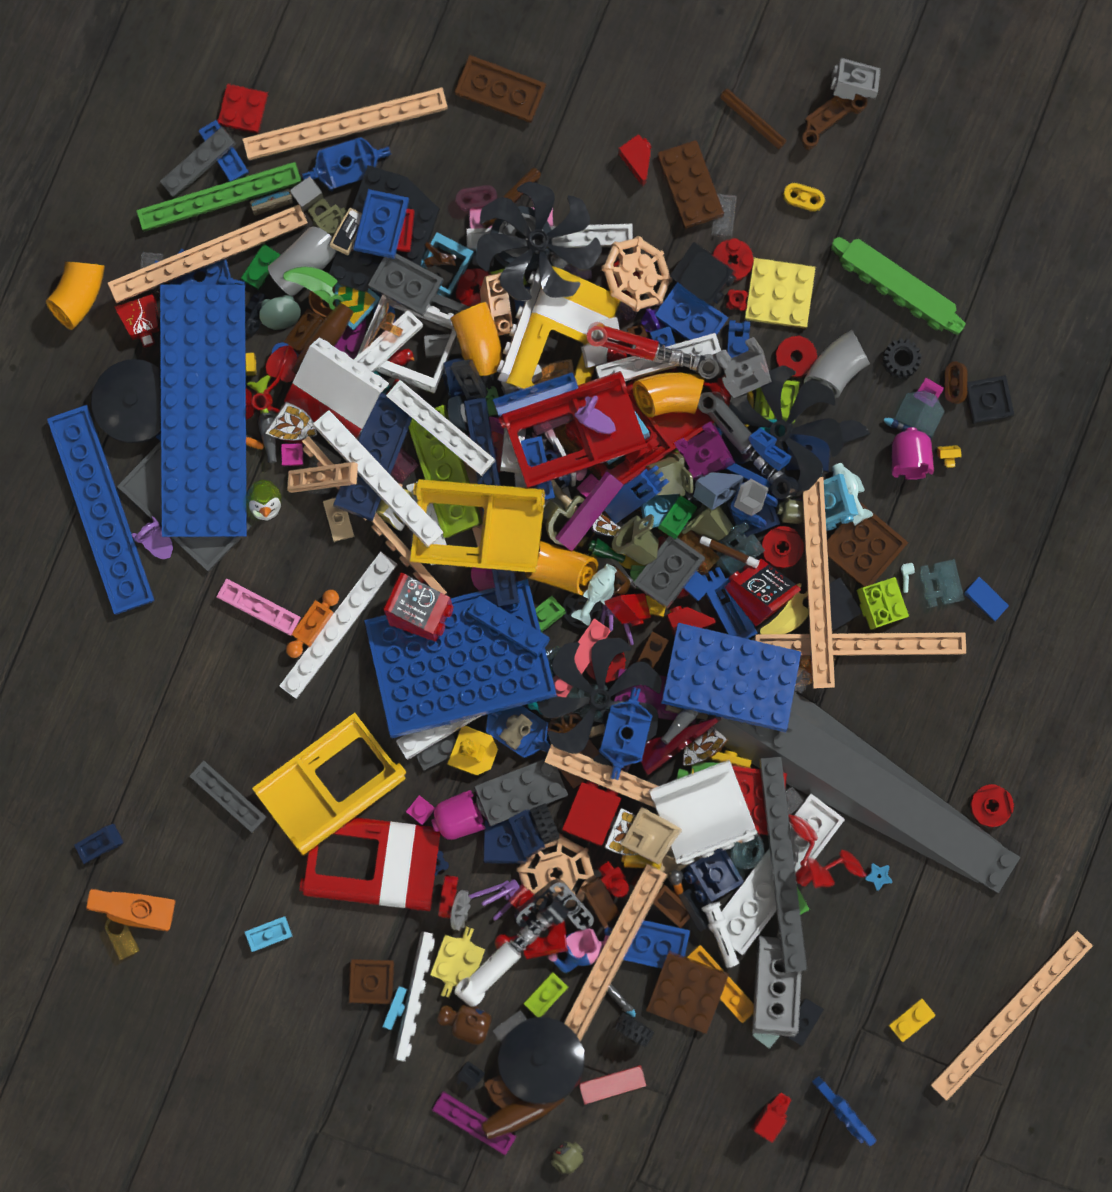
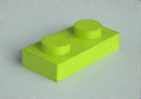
M552 973L528 998L524 1005L537 1017H541L564 993L568 986Z

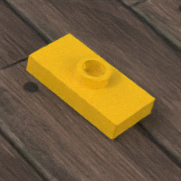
M725 751V753L715 752L707 758L708 761L716 763L730 760L732 766L750 768L752 761L737 757V753Z

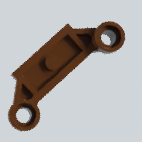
M856 94L854 100L835 96L806 117L807 127L802 137L804 148L808 150L813 149L818 144L819 135L848 113L854 112L858 114L865 110L868 104L867 97Z

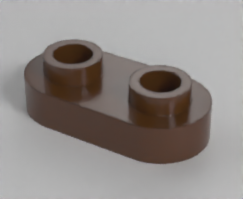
M956 361L948 364L945 370V397L949 402L955 404L962 403L967 397V368L964 364Z

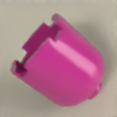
M913 427L906 428L905 431L897 434L892 443V475L896 478L899 475H905L907 480L926 478V473L933 475L934 465L931 438L926 433L918 431L917 428Z
M471 790L444 800L435 807V819L431 820L434 830L436 832L440 831L444 838L453 840L485 829L484 825H482L484 822L482 814L471 798L474 796Z

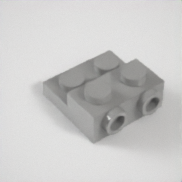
M841 58L839 65H835L832 72L833 79L830 89L834 90L833 95L843 99L854 100L855 94H859L863 97L876 99L880 68Z

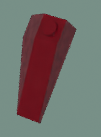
M715 717L686 727L669 744H665L661 740L664 735L647 741L641 760L645 772L649 775L656 771L722 719Z

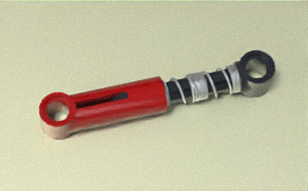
M601 322L592 323L587 330V340L595 347L602 346L650 361L658 358L662 359L663 362L669 361V364L678 366L679 364L681 367H690V370H695L696 373H699L705 379L714 378L719 372L718 360L711 354L693 356L691 353H683L682 350L665 348V345L660 346L659 341L605 326ZM600 330L603 333V337L596 339L592 336V332ZM706 362H711L714 368L706 371L702 366Z

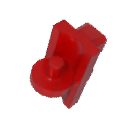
M609 862L599 868L603 877L601 881L609 894H613L618 898L626 896L629 891V885L620 868L614 869Z

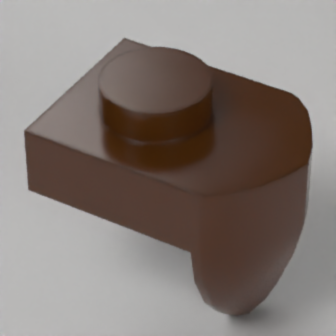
M612 565L617 569L612 596L625 595L629 591L630 580L615 565Z

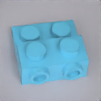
M837 474L825 479L826 531L835 529L836 524L839 522L846 524L854 521L853 517L859 514L854 496L848 493L844 474Z

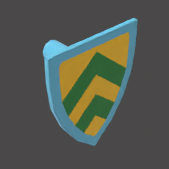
M335 284V294H339L344 299L343 302L335 299L336 306L342 303L354 312L348 325L355 330L379 303L381 298L369 288L368 292H363Z

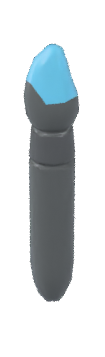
M610 984L607 993L626 1014L634 1018L636 1014L634 1008L627 1004L626 1000Z

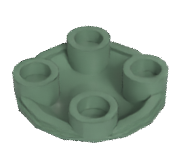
M291 295L271 300L266 299L261 303L260 320L268 328L275 330L286 329L294 325L300 317V307Z

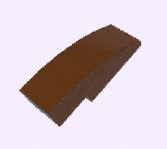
M641 868L629 882L634 888L645 868ZM662 884L652 904L679 928H682L691 916L681 899Z

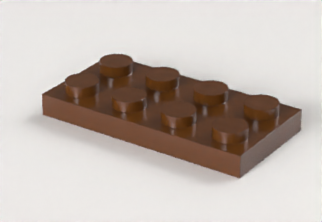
M469 55L455 90V95L532 123L545 91L546 83Z
M697 140L658 152L660 164L685 229L724 216V211Z

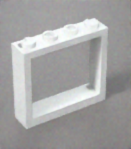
M382 295L358 355L372 343L375 334L369 342L370 336L385 302L389 306L405 312L409 310L413 315L452 329L451 335L433 378L387 360L376 370L379 373L435 393L444 371L443 363L448 361L457 339L450 320L454 314H445L440 312L438 308L429 306L424 316H421Z

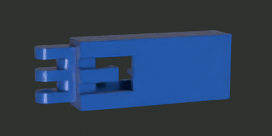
M657 465L650 470L645 469L625 483L604 511L615 524L656 496L662 490V487L669 482L667 478L662 481L659 480L664 476L662 471L657 475L654 474L659 469ZM642 483L643 485L640 486L636 492L632 490L637 485Z
M720 567L715 568L718 577H715L712 570L709 571L708 575L711 580L708 582L713 586L706 592V596L726 634L746 639L754 637L758 633L751 620L725 589V586L730 582L729 579L725 578ZM722 589H725L729 599L731 600L730 602L725 603L724 605H722L720 601L725 598Z

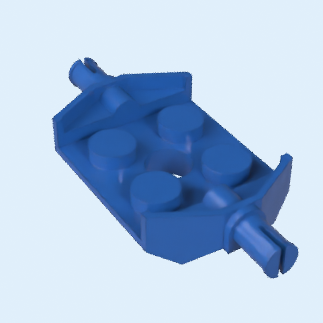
M360 137L319 150L315 168H313V171L302 174L304 180L308 177H311L312 180L319 179L332 192L334 188L363 180L368 165L377 167L379 158L389 156L391 153L389 147L376 150L365 139ZM343 158H350L352 163L349 167H343L340 165V161Z
M224 259V261H218L170 281V285H245V281L231 278L228 263ZM198 272H203L206 274V278L202 282H197L194 279L195 275Z
M632 687L630 699L627 702L609 707L610 712L599 752L612 763L613 769L610 779L619 780L621 768L641 762L652 715L638 702L641 691L639 688ZM624 727L631 729L632 737L630 739L622 737L621 731Z
M518 706L488 714L486 733L523 758H527L540 750H544L546 753L549 752L551 745L546 741L548 722H545L525 707ZM523 714L532 722L531 730L528 735L521 739L519 747L513 750L499 735L504 729H507L506 722L510 716Z

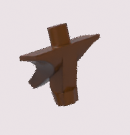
M426 242L425 246L433 254L432 257L424 260L426 267L429 268L434 265L456 266L454 262L456 255L441 253L430 242Z

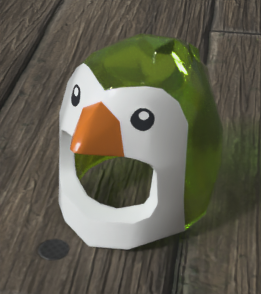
M261 479L251 485L247 492L246 501L250 511L256 518L267 521L278 514L281 508L282 496L279 488L273 482Z

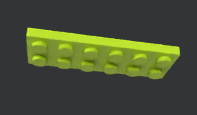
M441 405L434 408L449 420L446 406ZM412 418L409 430L425 480L470 483L463 460ZM433 503L440 528L444 532V538H449L483 524L478 507Z

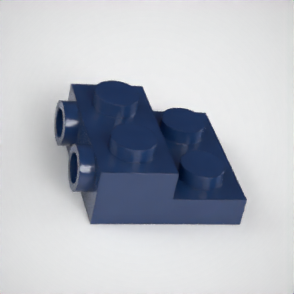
M722 847L714 850V854L701 858L684 868L685 880L689 884H693L696 889V899L701 903L703 902L704 905L709 904L744 883L726 850H722Z

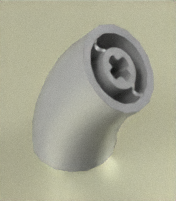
M309 227L287 250L268 266L270 275L284 292L295 296L304 286L286 281L283 278L284 272L303 266L323 270L335 258L337 250L330 247L333 238L326 231L318 227Z
M853 330L839 337L821 353L809 369L803 380L804 383L810 380L818 381L832 389L835 398H838L851 378L870 365Z

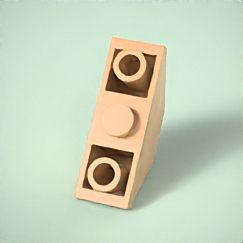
M501 273L485 276L480 289L481 303L487 302L498 336L510 333L513 326L509 294L500 284Z

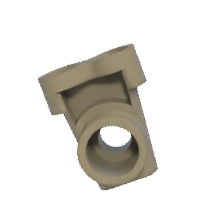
M523 714L519 716L512 715L506 722L507 729H504L499 737L509 747L516 750L521 744V739L529 734L532 722Z

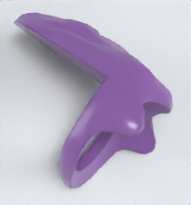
M596 395L593 398L587 396L585 398L586 406L580 408L574 414L578 422L599 433L610 434L615 432V424L611 418L594 408L598 397Z
M152 516L153 522L143 526L138 534L132 533V537L137 543H142L155 557L160 559L170 558L173 550L172 541L169 537H162V527Z

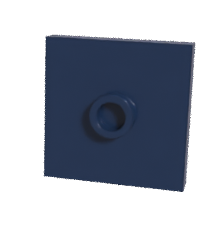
M794 434L792 439L815 454L822 462L823 472H829L830 448L828 444L817 437ZM788 447V454L792 457L787 464V471H800L799 464Z
M485 820L484 863L527 864V857H524L509 821H503L489 827L487 820Z

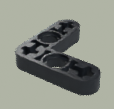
M561 879L550 881L521 905L514 914V918L520 927L525 928L529 926L539 913L536 902L539 899L548 897L546 894L549 893L564 906L568 900L576 901L574 908L569 909L567 916L579 929L585 930L590 928L594 922L589 910ZM556 886H558L561 889L560 893L555 891L554 888ZM531 906L533 907L534 911L536 912L535 914L530 910V907H531ZM580 912L586 918V922L581 921L576 913ZM521 915H527L528 920L525 921L524 919H522Z

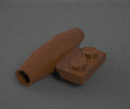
M339 303L324 319L309 309L305 311L284 341V343L292 346L294 350L300 353L292 372L297 374L310 345L319 337L335 347L343 336L354 313L350 308Z
M501 1075L485 1082L484 1086L493 1103L501 1109L481 1123V1128L488 1140L514 1132L545 1116L564 1102L565 1098L551 1104L539 1105L528 1103L515 1096L505 1085Z

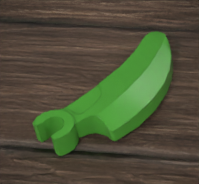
M303 266L290 269L283 274V278L286 281L297 283L316 293L328 303L332 310L335 308L333 305L335 299H339L341 302L344 301L342 296L334 294L332 288L338 281L321 269Z

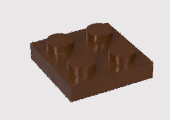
M351 959L349 1002L392 1004L394 961Z

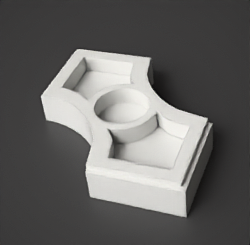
M617 317L597 321L605 326L620 330ZM595 330L593 337L599 339L603 337V333L600 330ZM590 343L581 347L585 367L607 363V351L609 348L595 347Z

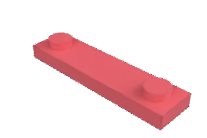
M593 619L578 641L580 646L575 654V663L581 675L592 660L594 644L599 640L606 639L611 632L608 627L596 619ZM557 675L554 676L553 682L557 696L566 698L573 686L561 680Z

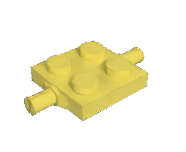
M466 926L462 938L444 935L430 973L431 976L440 978L445 982L442 996L450 998L453 986H457L462 979L470 977L479 968L485 949L475 946L470 942L474 931L470 927Z

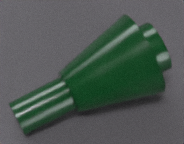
M598 537L589 541L586 550L591 557L613 559L621 563L624 562L626 555L618 554Z

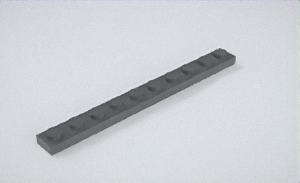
M782 758L759 759L784 973L806 971L807 966Z

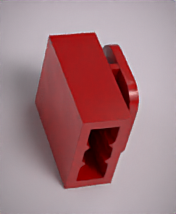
M587 780L586 783L582 782L562 831L602 846L621 798L617 797L619 793L608 788L606 792L598 789V784Z

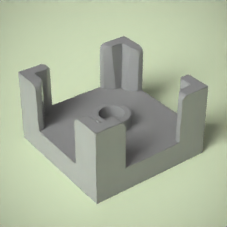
M754 337L745 341L750 350L731 358L726 350L716 353L717 360L726 377L722 378L724 386L733 398L772 382L763 349Z

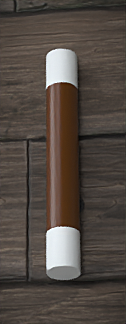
M704 535L700 539L701 544L754 568H757L759 565V560Z

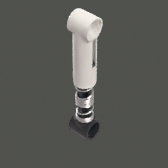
M553 895L546 897L539 906L537 918L531 921L529 926L523 928L520 931L521 934H517L518 937L514 941L510 940L511 943L506 941L470 977L462 979L455 988V994L470 1007L479 1004L485 992L521 958V951L526 950V946L533 943L539 937V933L542 930H546V927H549L551 924L558 925L562 923L567 917L569 909Z

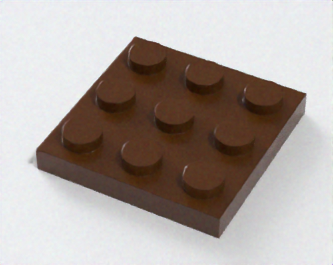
M860 502L863 509L869 510L864 504ZM873 513L872 517L864 519L857 525H854L853 521L841 524L827 540V553L831 561L862 587L874 584L908 542Z
M669 951L647 1011L707 1034L729 973Z

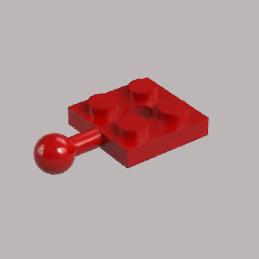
M528 916L522 917V919L526 921L528 920ZM565 921L558 925L551 924L549 927H546V930H549L548 936L545 938L537 937L533 943L528 944L526 950H524L525 958L531 959L568 951ZM498 935L495 939V947L499 949L506 941L511 943L510 940L514 941L518 936Z

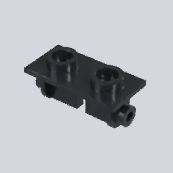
M257 292L256 295H253L247 306L251 313L245 311V332L250 337H253L261 324V303L269 299L264 293Z

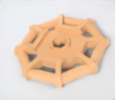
M640 236L612 243L606 262L602 265V271L606 276L611 297L617 298L636 312L643 308L655 305L660 306L663 303V298L669 284L673 281L663 256L664 252L648 244ZM633 247L632 254L626 255L624 253V249ZM641 249L646 251L653 257L650 259L648 255L641 254ZM616 257L620 259L619 266L614 267L613 264ZM655 261H657L661 275H657L654 266ZM635 270L639 272L640 279H638L637 276L633 275V272H635ZM614 274L616 275L619 287L617 286ZM657 282H661L657 293H655L653 290L654 285ZM622 290H624V291L627 290V291L631 292L630 295H632V298L629 297L628 295L624 294V293L621 292V291H622ZM643 294H647L649 299L640 300L639 298Z
M559 834V839L545 844L546 848L557 845L556 852L544 855L540 851L537 854L541 859L535 869L528 867L536 854L527 858V864H520L516 872L519 873L521 883L533 893H537L550 881L556 879L550 876V873H553V868H557L558 871L562 870L563 874L560 875V879L571 890L578 879H585L582 884L584 886L596 879L587 847L583 848L565 838L563 834ZM562 846L577 853V855L573 858L561 852ZM581 858L585 875L578 873L575 861ZM528 873H534L538 886L533 890ZM558 886L554 888L556 892H561ZM580 888L576 896L583 902L585 894ZM539 899L536 904L540 906L544 899ZM568 900L565 907H574L576 901Z

